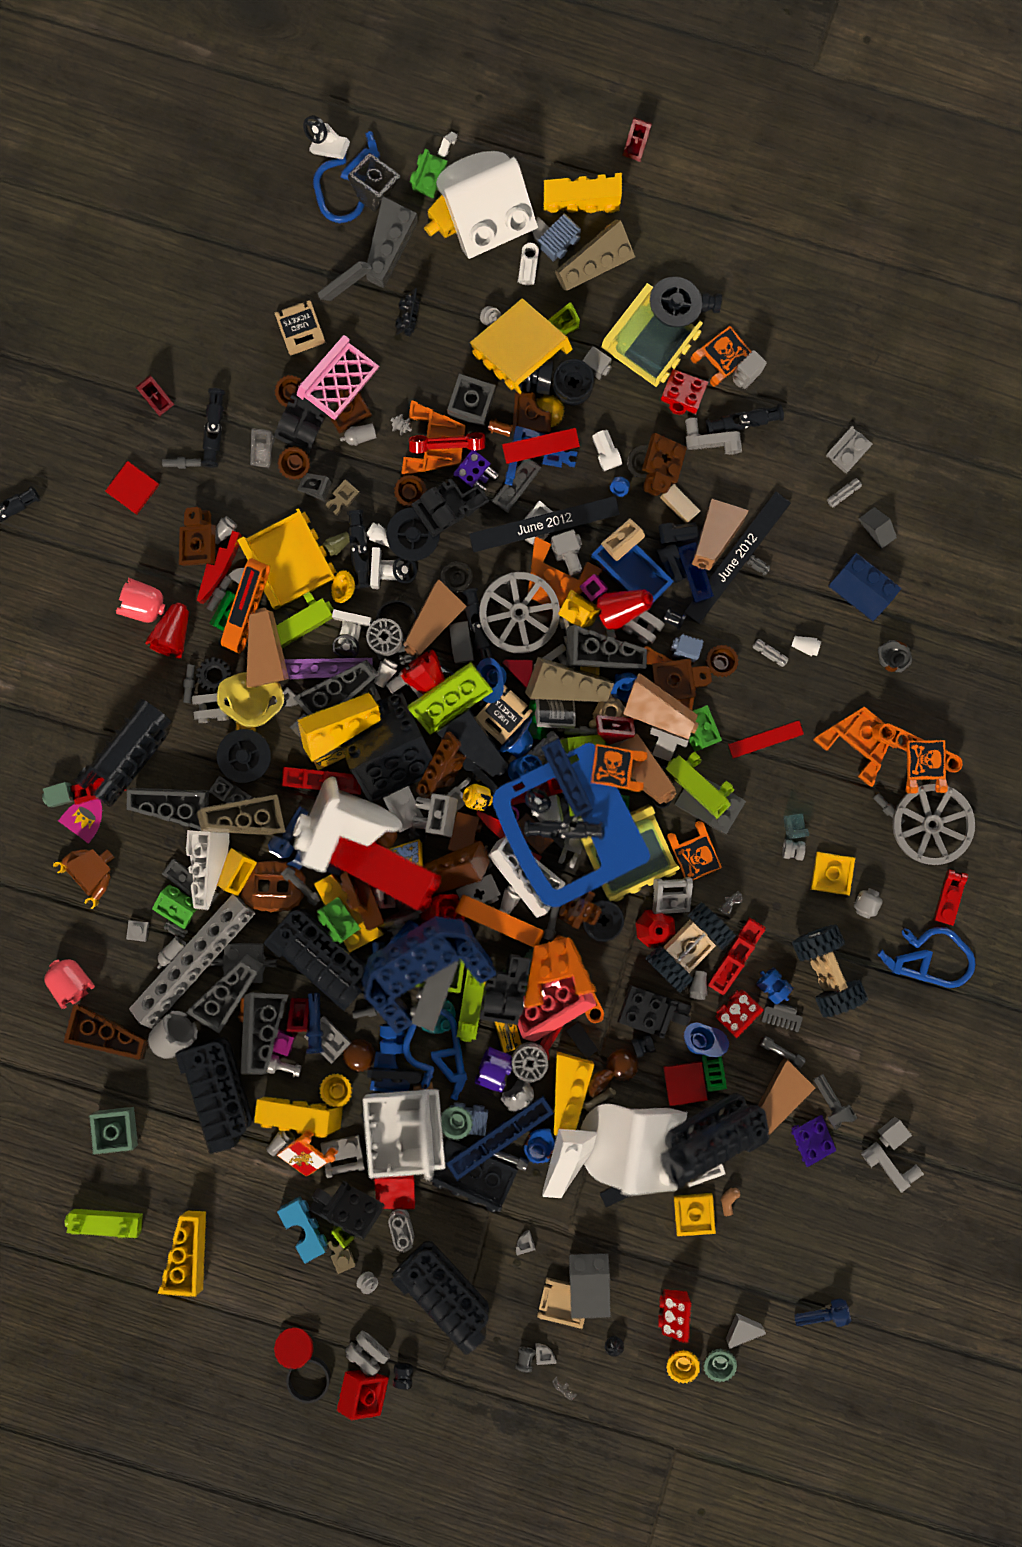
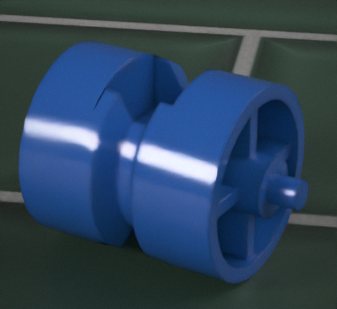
M532 754L517 758L510 762L508 775L513 781L541 767L542 763L537 756Z
M775 968L770 969L766 973L761 971L762 977L756 985L764 993L768 992V998L775 1005L784 999L788 1001L789 998L787 996L792 992L793 986L786 979L782 980V975Z
M381 1024L380 1036L383 1040L380 1041V1053L389 1054L391 1058H394L395 1054L403 1053L404 1040H402V1037L405 1036V1030L396 1034L389 1024Z

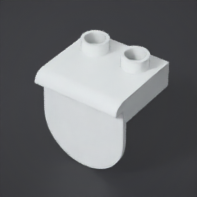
M498 151L481 152L454 162L438 176L436 181L437 188L446 201L462 250L468 259L538 228L515 157L509 158L505 153Z
M329 777L323 782L310 815L300 814L293 831V836H296L294 848L299 849L301 852L302 865L325 872L340 836L369 846L385 831H399L402 823L394 814L381 806L339 790L336 777Z
M427 1089L365 1094L363 1106L369 1178L425 1174L426 1180H431L434 1170L445 1169L439 1090Z
M602 1104L595 1107L585 1117L580 1130L597 1133L593 1150L584 1163L586 1169L596 1180L621 1189L623 1194L639 1195L676 1191L677 1186L669 1179L662 1166L661 1153L668 1150L666 1144L668 1131L687 1119V1113L672 1108L628 1109L614 1104Z

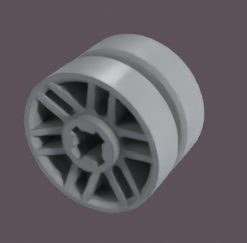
M386 618L378 619L367 630V642L378 655H394L403 645V633L398 624L393 620ZM384 634L389 636L386 641L382 639Z
M525 1042L516 1048L512 1059V1067L516 1076L527 1082L539 1080L544 1076L548 1067V1056L540 1044ZM527 1059L532 1060L533 1064L527 1063Z

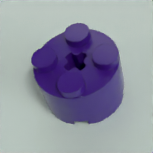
M488 1047L479 1066L480 1076L476 1075L475 1084L496 1092H502L506 1083L504 1081L506 1074L509 1075L512 1069L513 1057Z

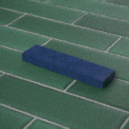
M559 738L542 746L541 749L575 818L592 810L593 807Z

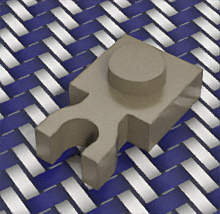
M344 480L332 493L335 499L328 501L326 507L330 508L332 505H337V509L334 511V514L337 516L341 512L342 506L345 505L348 508L360 492L347 480Z
M332 1239L328 1240L329 1248L334 1251L331 1254V1259L338 1274L356 1267V1262L349 1247L343 1248L340 1243L334 1245Z

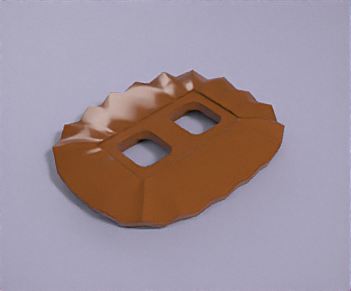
M257 862L241 890L244 903L252 909L268 912L290 911L299 906L304 898V894L290 880H288L289 886L286 893L277 892L278 882L286 881L281 873L288 867L286 863L289 862ZM293 868L296 871L295 875L305 884L306 877L302 869ZM260 880L270 881L267 892L258 891Z

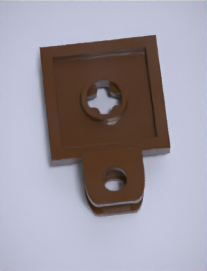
M657 433L651 435L642 468L643 471L650 473L647 474L645 479V492L654 496H658L660 493L665 494L669 491L671 483L675 484L678 482L687 449L686 446ZM662 455L667 456V461L665 463L664 459L662 458Z
M199 507L186 508L184 513L185 527H180L179 565L215 564L216 526L211 524L210 511L201 510ZM192 512H195V513H194V517H193V519H192V518H191V514H192ZM199 541V548H195V544H198Z
M691 658L652 664L654 683L677 700L696 697L695 688L707 686L712 682L710 668L707 666L692 667ZM701 673L705 674L706 679L702 680L699 675ZM672 675H675V678H679L676 686L668 682Z
M589 891L562 905L558 918L579 929L582 921L594 925L601 913V908L591 903L595 893Z

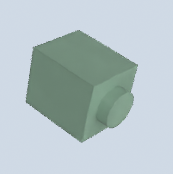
M64 782L43 788L42 799L45 805L56 807L74 802V794L70 788L71 783Z

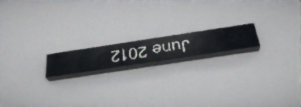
M774 493L685 610L684 614L697 624H700L791 502L779 493Z
M616 496L469 533L468 535L474 553L617 516L620 513Z

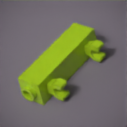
M310 591L305 593L303 596L309 606L276 625L281 647L289 645L332 619L334 608L329 601L325 602L323 598L316 602Z
M693 752L687 761L681 756L673 758L665 768L668 774L718 819L731 806L726 797L734 791L733 786L726 781L717 790L694 769L702 761L696 752Z
M468 968L457 1037H461V1041L472 1042V1039L476 1040L484 982L479 984Z
M73 1209L65 1217V1227H67V1233L137 1238L141 1234L143 1214Z

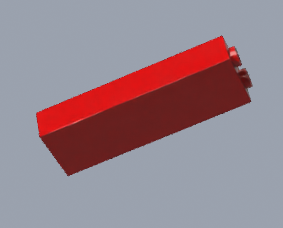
M340 836L329 860V863L423 912L430 906L431 897L441 883L440 879L442 876L375 841L366 846Z

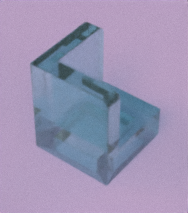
M803 814L783 816L787 839L809 836V830L805 828Z

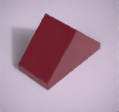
M633 118L623 156L641 161L650 136L652 123Z
M151 375L136 386L137 390L159 416L174 405Z
M504 660L502 665L527 689L532 675V660Z
M596 716L598 735L607 744H613L635 736L633 718Z
M291 998L287 1032H307L309 1030V999Z

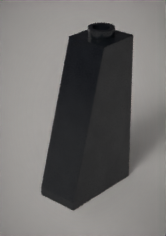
M470 708L437 729L438 735L444 738L446 732H451L461 743L458 751L492 777L495 775L500 776L508 770L509 763L500 752V749Z

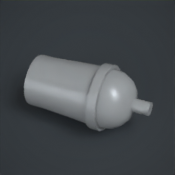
M373 423L350 427L345 431L344 437H341L340 440H346L349 445L357 446L360 443L375 439L376 433Z
M175 936L159 952V965L157 968L167 967L187 945L185 941Z

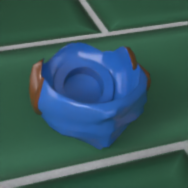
M538 1129L528 1134L523 1150L530 1162L538 1164L548 1162L551 1159L556 1142L551 1129Z

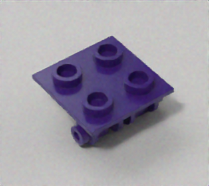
M822 1115L800 1127L798 1125L791 1127V1134L794 1135L795 1144L798 1145L797 1149L800 1151L802 1161L805 1162L806 1167L836 1151Z

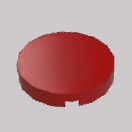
M289 1328L280 1333L274 1346L277 1361L283 1367L290 1369L304 1366L312 1357L314 1349L311 1337L306 1331L299 1328Z

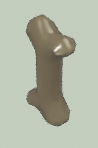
M608 1087L602 1094L589 1101H585L582 1108L590 1112L598 1104L615 1097L616 1091Z

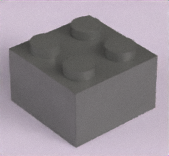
M459 374L447 409L448 416L485 427L496 393V385Z

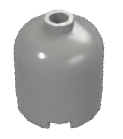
M172 1011L158 1022L149 1033L148 1042L150 1049L158 1057L164 1059L173 1058L175 1053L184 1051L197 1039L198 1031L194 1022L191 1023L186 1018L188 1016L186 1013Z

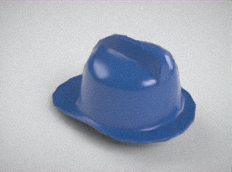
M485 658L479 662L477 670L490 685L493 692L483 698V700L487 703H495L503 694L507 675L505 669L496 660Z
M631 672L616 674L611 691L612 696L627 703L637 676Z
M528 717L502 744L500 748L501 753L508 751L514 757L520 758L531 749L533 737L528 730L532 721L531 717Z
M696 1022L691 1023L684 1031L687 1047L695 1054L720 1057L729 1048L727 1036L717 1028Z

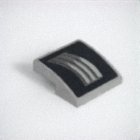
M535 699L537 727L575 729L574 701Z

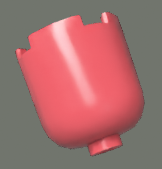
M128 578V583L124 584L119 598L120 601H123L121 608L117 607L116 613L138 621L151 623L157 619L158 615H163L166 605L163 604V594L152 586Z
M58 959L49 965L50 969L45 975V984L61 1009H65L67 1007L66 1004L69 1002L73 1005L88 995L86 990L89 988L93 989L95 986L79 964L71 959L62 961Z

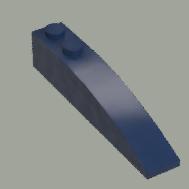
M544 1095L531 1102L527 1108L515 1113L447 1162V1166L457 1180L554 1114V1109Z

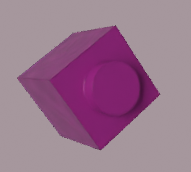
M597 574L592 575L580 586L591 601H595L609 589Z
M279 1028L273 1044V1051L288 1056L292 1051L297 1034Z

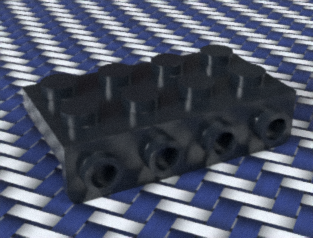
M448 1137L443 1147L445 1169L434 1170L430 1180L432 1184L441 1189L443 1187L449 1189L450 1193L460 1197V1195H463L473 1204L477 1205L480 1203L485 1205V1208L491 1212H501L518 1169L491 1157L457 1180L446 1163L469 1146Z

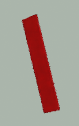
M796 721L731 743L728 746L732 757L736 758L801 736L804 733L800 722Z

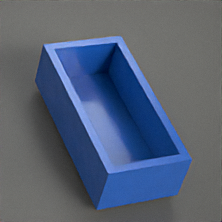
M637 544L618 561L614 560L602 545L591 555V559L623 591L645 589L652 594L653 603L674 582Z

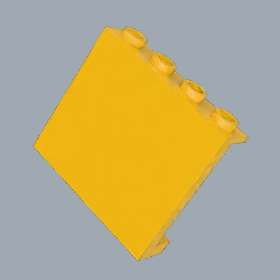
M523 298L470 342L474 349L472 351L474 356L478 360L482 359L484 365L489 370H494L493 372L499 380L504 379L507 387L510 390L515 389L519 394L522 392L518 385L561 349L568 354L572 350L568 338Z
M299 508L296 509L297 512L264 530L248 538L242 537L238 539L247 560L253 558L270 566V573L264 593L274 610L302 597L309 591L312 592L333 581L335 578L334 573H336L332 562L327 563L325 557L328 555L323 545L319 547L316 541L319 539L314 528L310 530L307 524L310 520L306 512L301 513Z

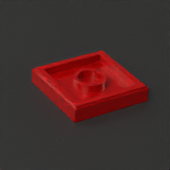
M127 461L105 492L137 515L159 484Z
M701 1061L663 1067L669 1106L708 1100Z
M414 1175L375 1178L376 1199L384 1203V1209H415Z

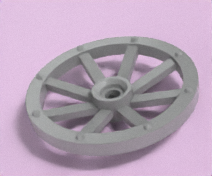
M513 572L497 578L488 586L480 602L479 618L486 636L497 647L512 653H527L542 647L554 635L559 623L560 615L558 612L560 606L554 590L542 578L527 572ZM516 579H526L535 582L522 603L519 600ZM507 581H510L513 605L494 593L500 585ZM541 586L548 594L551 603L527 607ZM490 597L510 609L508 612L486 616ZM521 609L522 615H516V610ZM552 609V620L549 628L529 616V613ZM511 617V620L498 639L491 631L488 622ZM525 620L545 632L539 640L531 644L528 642L524 624ZM516 622L519 625L523 646L504 643Z
M936 784L919 786L918 793L916 794L907 793L898 803L893 816V833L902 851L913 860L930 865L949 863L960 857L969 847L975 832V818L969 802L961 793L951 787H948V791L944 793L932 815L926 792L935 791ZM917 795H920L926 817L905 808ZM950 796L953 797L960 804L963 811L940 818L939 816ZM902 814L921 822L922 825L902 832ZM966 817L965 835L943 826L944 823ZM930 821H933L935 825L932 828L929 826ZM925 831L916 853L909 847L904 838ZM939 832L962 842L953 852L948 854ZM931 834L942 857L929 858L923 856Z

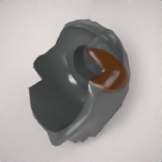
M889 640L878 647L879 662L885 670L889 672H902L911 665L912 655L910 648L905 643L898 640Z

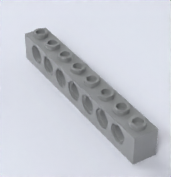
M232 894L129 1008L140 1024L152 1029L255 915V912L244 903L243 899Z

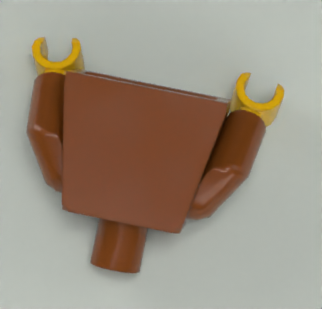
M86 849L70 852L62 861L55 862L53 867L61 865V870L57 873L67 871L84 892L90 896L84 903L87 904L89 900L93 901V906L91 907L93 909L98 905V900L108 888L111 879L109 874L111 869L107 863L113 860L114 856L109 850H105L100 855L93 849L90 851Z

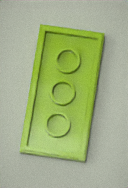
M470 662L408 705V709L431 735L437 729L492 693L493 690Z

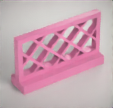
M345 335L341 337L301 383L297 392L298 397L302 400L306 398L334 420L379 369L376 363L349 343L350 339ZM350 351L355 355L356 360H346L345 354ZM367 364L372 370L370 372H362L361 365ZM336 365H344L345 373H335L334 367ZM347 365H357L358 372L349 373ZM346 377L347 385H338L336 378ZM350 377H359L360 384L351 385ZM325 378H333L334 386H324L323 380ZM335 390L336 398H327L325 391ZM339 390H348L349 397L340 398ZM322 391L323 399H316L311 395L312 392ZM328 403H337L338 410L333 412L328 408Z

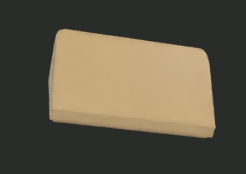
M675 484L670 487L667 493L662 494L660 497L684 523H689L700 512Z
M629 519L604 540L601 545L614 560L618 561L638 544L645 535L643 530Z

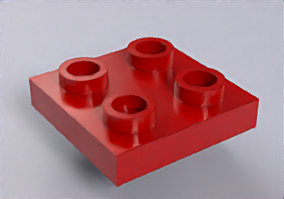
M672 369L661 401L670 404L669 408L674 414L682 415L686 411L696 414L708 382Z

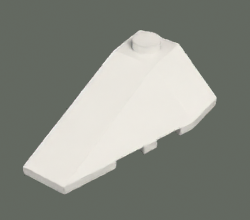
M187 830L186 853L187 856H190L191 866L188 869L189 873L193 875L191 892L193 908L209 910L228 854L229 833Z
M558 1130L542 1192L543 1197L562 1198L591 1154L597 1135L596 1132Z

